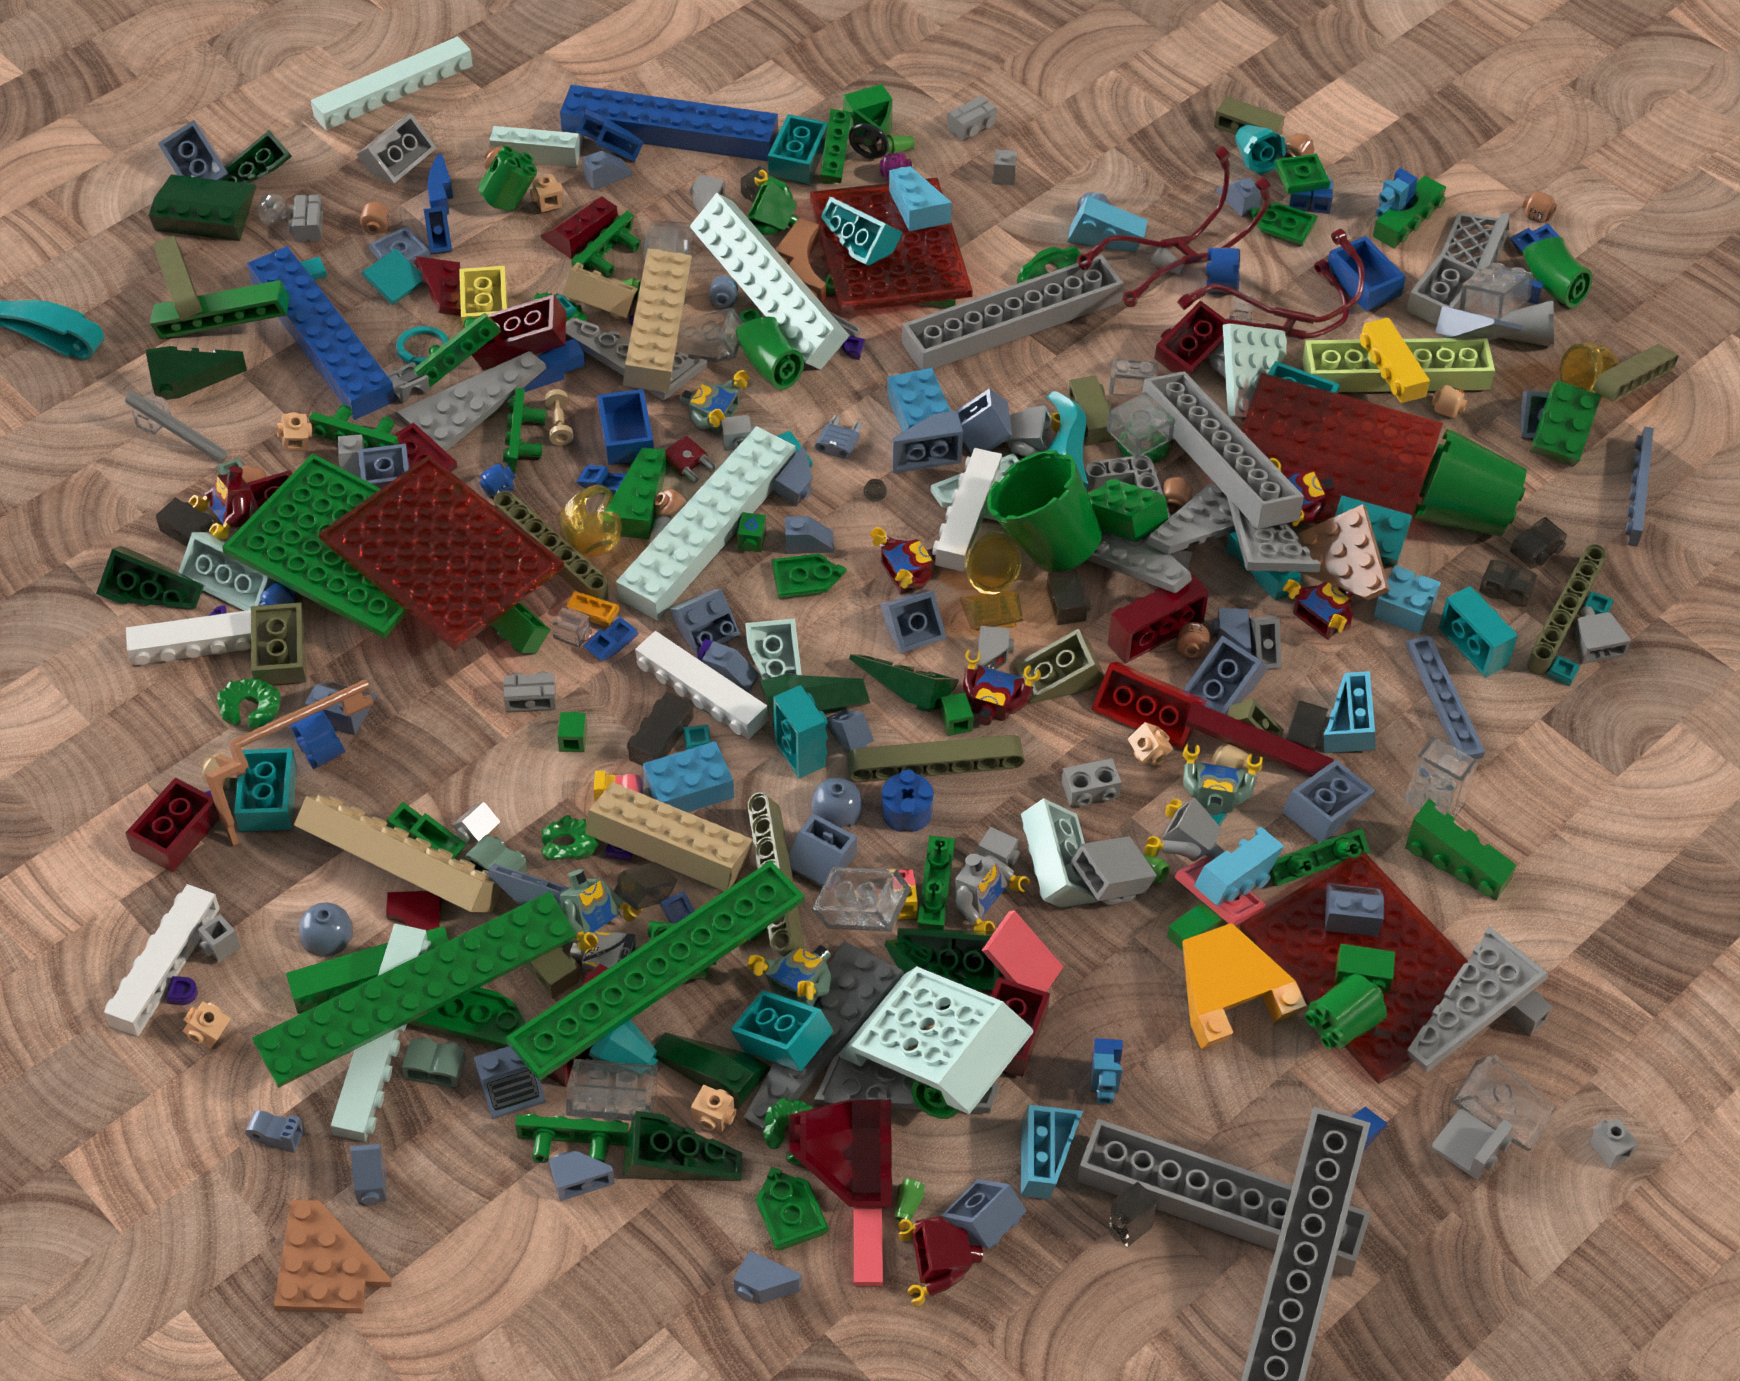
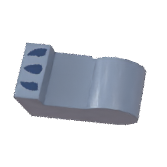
M261 1110L253 1113L245 1130L246 1136L253 1141L294 1153L304 1133L300 1117L289 1115L288 1118Z

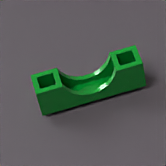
M1424 175L1417 182L1412 208L1403 211L1388 209L1376 220L1373 237L1394 249L1401 242L1404 243L1413 230L1417 231L1425 219L1428 220L1437 208L1443 206L1446 200L1444 196L1446 186Z

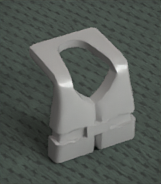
M413 362L400 367L399 371L394 370L386 374L393 382L395 397L401 403L408 401L412 388L423 393L429 392V377L426 375L420 378L414 371L416 364Z

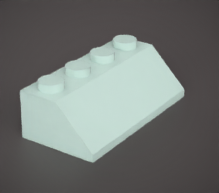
M493 126L489 141L490 149L507 145L519 153L526 152L530 154L534 159L533 164L577 167L584 136L579 133Z
M192 532L179 573L205 585L203 591L244 611L251 610V606H260L259 604L262 602L260 595L277 581L224 554L222 546L227 541L217 539L209 532Z
M1043 798L1021 813L1023 830L1027 836L1028 850L1032 856L1034 873L1038 879L1039 892L1042 899L1058 907L1097 902V899L1071 862L1081 845L1085 843L1077 814Z

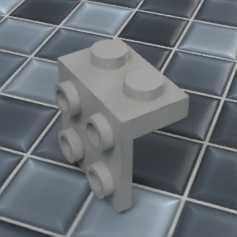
M1460 1109L1435 1139L1432 1149L1478 1180L1485 1170L1491 1171L1494 1167L1500 1150L1505 1152L1511 1144L1513 1137L1510 1134L1514 1125L1504 1119L1498 1128L1494 1130L1467 1111Z

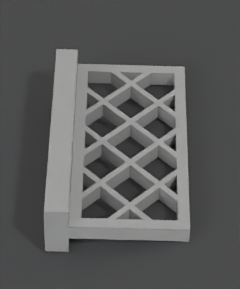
M1458 212L1441 253L1456 260L1466 257L1468 261L1463 263L1469 266L1473 265L1481 271L1478 286L1487 287L1510 231V214L1501 213L1499 218ZM1461 221L1471 222L1472 224L1463 227ZM1486 224L1494 225V227L1486 230L1482 226ZM1474 229H1477L1479 231V233H1476L1474 235H1471L1469 233V231ZM1461 234H1463L1466 237L1461 240H1457L1455 238L1456 236H1459ZM1483 237H1485V238L1488 240V241L1483 242V243H1481V244H1479V243L1476 241V240L1481 239V238H1483ZM1472 243L1473 247L1468 249L1463 247L1465 244ZM1455 248H1457L1460 251L1453 255L1449 252L1450 250H1453ZM1478 251L1482 254L1475 258L1470 255Z

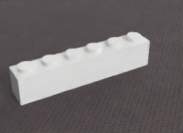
M974 448L972 456H967L964 467L966 472L960 474L959 490H954L952 497L953 506H948L945 517L947 522L946 524H941L939 537L941 538L939 541L936 540L933 546L932 554L936 555L935 565L964 571L987 509L988 493L994 482L997 481L1001 471L1002 454Z
M251 610L126 627L127 652L131 665H146L149 663L168 662L251 649Z
M657 631L653 632L635 649L637 665L644 672L648 671L656 676L660 683L669 685L681 697H687L697 708H704L716 721L725 723L737 735L741 734L749 740L769 721L766 704Z
M187 884L182 893L180 892L176 896L173 907L169 913L163 916L160 927L148 939L147 947L141 956L135 959L133 968L128 976L124 977L120 982L119 990L114 998L107 1002L104 1014L110 1027L139 1037L167 993L172 976L179 974L200 941L198 928L213 919L219 911V904L214 893Z

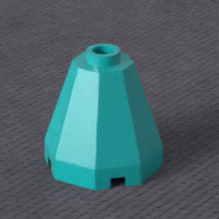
M1246 125L1241 127L1235 135L1236 145L1245 166L1260 175L1276 169L1275 159L1283 158L1286 154L1285 138L1268 128Z
M630 1019L596 1042L589 1052L587 1062L598 1068L642 1077L645 1072L651 1074L658 1059L655 1058L657 1050Z

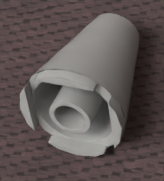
M1553 301L1498 315L1500 320L1523 325L1521 331L1499 338L1543 346H1554Z

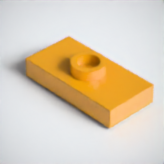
M577 591L573 592L564 607V612L567 615L607 628L613 623L620 611L618 604Z

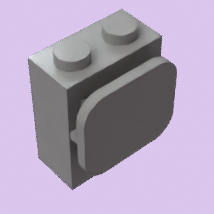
M1130 836L1084 843L1071 860L1097 901H1102L1109 905L1130 902L1136 894L1146 893L1157 876Z

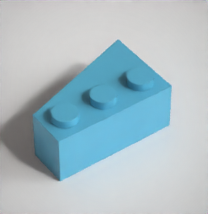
M911 166L889 170V192L909 231L951 223L952 202Z
M1087 195L1071 223L1067 242L1096 246L1107 237L1114 235L1144 238L1148 220ZM1112 241L1104 248L1136 252L1140 243Z
M1370 671L1344 673L1336 696L1334 709L1330 714L1328 727L1324 732V753L1376 750Z
M1260 827L1255 830V836L1251 840L1247 841L1244 838L1239 841L1238 845L1240 847L1234 852L1230 853L1227 850L1203 867L1194 886L1216 906L1227 901L1231 902L1242 894L1247 895L1251 890L1258 887L1262 888L1268 883L1270 879L1269 873L1284 845L1264 828Z
M1037 1105L1027 1106L1021 1119V1196L1041 1199L1050 1198L1057 1184L1083 1111Z

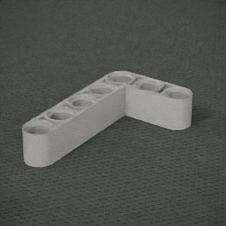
M1137 455L1093 461L1087 464L1085 468L1088 481L1086 489L1089 492L1104 485L1110 479H1118L1121 482L1136 485L1137 487L1152 490L1163 495L1153 462L1147 456ZM1167 507L1168 518H1170L1171 515H1170L1169 509H1168V507Z

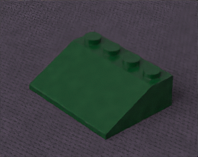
M171 174L155 195L148 216L155 231L240 241L256 185Z

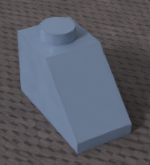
M604 151L583 157L584 178L594 190L632 176V171L622 159Z
M1248 177L1229 183L1225 201L1243 217L1250 214L1249 209L1260 208L1261 194L1255 186V182ZM1223 186L1218 187L1216 190V192L1220 196L1222 194Z
M803 447L799 449L775 479L773 492L795 506H798L802 499L804 501L807 500L812 492V488H810L812 476L806 449Z
M810 516L785 517L786 554L834 553L832 530Z
M1219 608L1217 618H1213L1212 632L1217 633V642L1221 636H1224L1250 653L1251 639L1248 609Z
M714 641L702 659L704 664L748 693L759 677V673L736 649Z
M843 710L827 718V727L845 750L851 751L857 748H866L867 744L874 741L864 713Z
M380 1144L351 1146L354 1191L358 1204L375 1205L379 1202L387 1201V1170Z
M578 1151L562 1152L549 1159L550 1172L560 1201L615 1184L612 1166Z
M752 1251L748 1252L733 1279L734 1292L741 1299L748 1302L753 1300L759 1304L799 1292L802 1287V1275Z

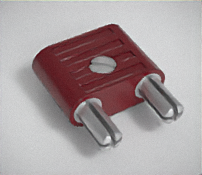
M684 436L665 450L666 463L680 476L685 475L693 483H696L699 477L692 469L700 463L710 471H713L716 467V464L707 457V453L688 436Z

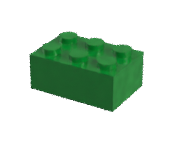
M1556 380L1551 386L1530 452L1575 466L1581 459L1601 395Z
M1110 479L1104 485L1090 491L1088 494L1101 530L1134 542L1147 536L1169 519L1165 495L1121 482L1118 479Z

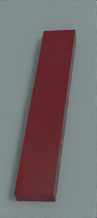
M1192 702L1184 726L1306 776L1312 777L1334 762L1333 758L1196 702Z

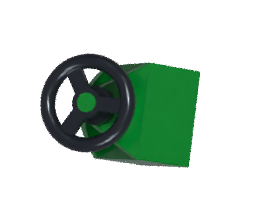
M883 84L843 95V111L852 112L848 134L849 143L855 152L869 159H878L887 153L889 143L886 135L892 132L893 99ZM879 139L882 141V149L880 151L876 148ZM857 142L863 143L869 148L870 152L863 150Z

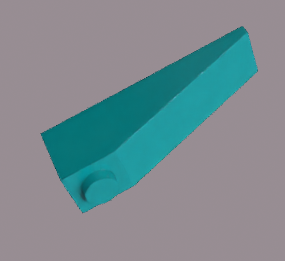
M832 197L829 198L821 215V218L831 231L838 236L840 243L848 249L850 256L868 266L893 253L903 233Z

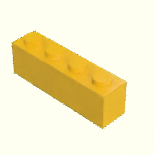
M1389 317L1364 323L1362 334H1360V343L1370 354L1371 361L1379 368L1382 378L1388 382L1393 395L1397 396L1400 403L1426 397L1430 380Z

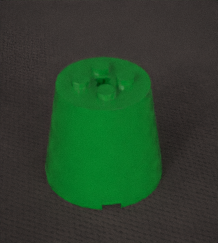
M1447 429L1442 439H1445L1443 445L1438 444L1418 495L1423 497L1421 505L1416 504L1413 519L1501 537L1507 526L1513 523L1517 513L1515 509L1518 501L1521 502L1526 488L1523 486L1527 470L1459 433Z
M1048 450L1027 456L1010 466L1005 471L1007 475L1000 482L995 481L987 497V506L990 513L1043 571L1056 573L1072 569L1087 560L1098 548L1102 538V531L1077 465L1068 453L1063 455L1059 454L1057 450Z

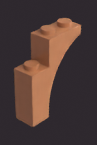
M799 218L775 250L823 304L826 300V283L814 273L808 261L812 250L819 242V224Z

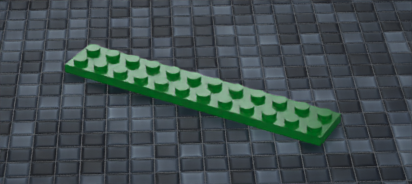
M769 861L506 1036V1042L540 1081L805 901V896L772 861Z
M549 891L252 1037V1040L277 1088L575 940L577 935L552 892Z

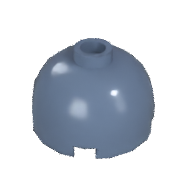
M829 778L814 790L811 801L812 813L840 828L849 824L851 827L861 818L863 810L861 793L854 783L845 778Z
M325 902L313 905L303 914L299 922L300 942L305 950H310L316 953L317 956H333L343 951L350 939H352V921L346 910L337 904Z

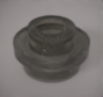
M871 479L864 486L863 493L871 501H880L886 497L887 487L883 481Z

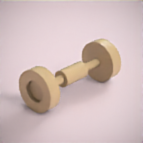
M560 389L551 390L545 395L547 408L554 410L556 425L549 432L550 441L557 446L567 445L573 440V430L571 427L564 425L562 410L568 405V395Z

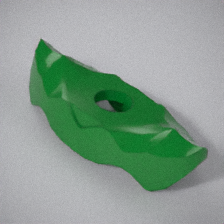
M1074 246L1066 249H1059L1057 247L1046 248L1037 253L1030 262L1022 266L1018 273L1017 284L1049 273L1046 270L1047 264L1055 265L1057 270L1076 264L1077 258L1082 253Z

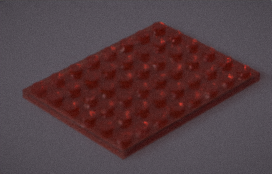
M938 177L926 179L942 193ZM889 183L810 192V202L816 224H819V236L839 312L962 299L973 296V289L952 222L909 231L889 192ZM832 197L903 232L893 253L869 266L852 258L848 249L840 243L838 236L831 231L821 218L829 198Z
M1261 373L1241 431L1268 459L1275 458L1281 465L1313 470L1318 481L1331 477L1335 490L1325 494V507L1314 521V523L1320 524L1335 517L1341 495L1412 515L1413 518L1443 423Z
M430 455L319 533V539L454 651L564 569L563 560Z
M1363 850L1358 857H1350L1240 925V931L1296 981L1308 1007L1312 1001L1322 998L1330 989L1336 986V963L1341 944L1395 952L1392 985L1389 993H1383L1387 1017L1362 1036L1354 1038L1345 1047L1378 1085L1414 1062L1408 1056V1048L1423 1025L1425 1026L1432 1017L1435 1007L1440 1005L1444 999V993L1463 964L1468 962ZM1327 883L1381 890L1384 896V915L1379 936L1325 931Z

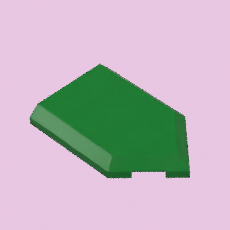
M1277 202L1269 204L1266 213L1257 226L1263 233L1303 246L1315 226L1318 216ZM1258 207L1249 209L1253 219H1255L1261 209Z
M819 553L771 559L778 598L827 593L847 572L845 567L831 563L827 560V557Z
M771 1167L755 1202L775 1250H784L826 1234L829 1231V1227L809 1181L800 1177L795 1178L782 1173L780 1169Z

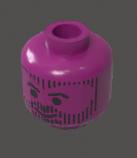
M903 152L886 154L883 160H880L881 176L885 177L889 182V170L912 167V161L907 159Z

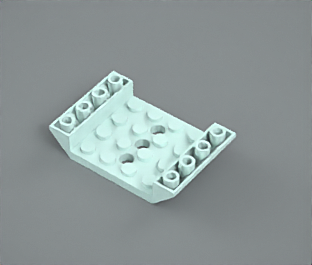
M916 966L900 978L842 1049L839 1056L858 1066H862L867 1059H870L942 1092L947 1105L970 1114L1032 1035L1033 1029L1003 1001ZM950 1004L949 1008L945 1010H939L941 1006H947ZM934 1024L933 1028L929 1030H923L925 1026H931ZM918 1045L916 1049L912 1051H906L909 1046L912 1047Z

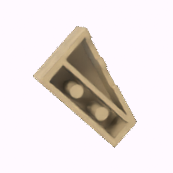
M578 262L570 269L562 294L567 296V300L580 304V301L589 304L588 307L595 311L606 310L610 312L612 317L618 319L629 316L638 290L637 288L614 278L611 280L603 277L599 271L594 270L593 273L582 269L583 264Z

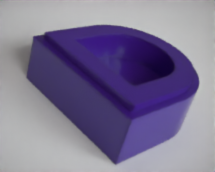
M172 976L166 997L167 1004L187 1005L193 1002L198 995V989L194 980L188 977Z

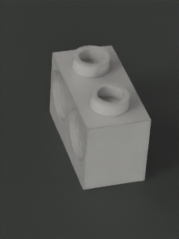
M1112 758L1063 768L1061 782L1070 808L1119 798L1122 783Z

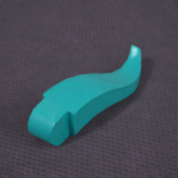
M34 299L0 301L1 327L27 336L66 357L74 356L81 360L90 359L104 341L102 328L97 323L86 319L85 314L53 302Z
M1052 391L1046 397L1058 410L1060 426L1046 451L1057 450L1059 454L1063 455L1068 453L1074 459L1086 489L1088 481L1083 463V442L1086 428L1085 412L1078 403L1069 397Z

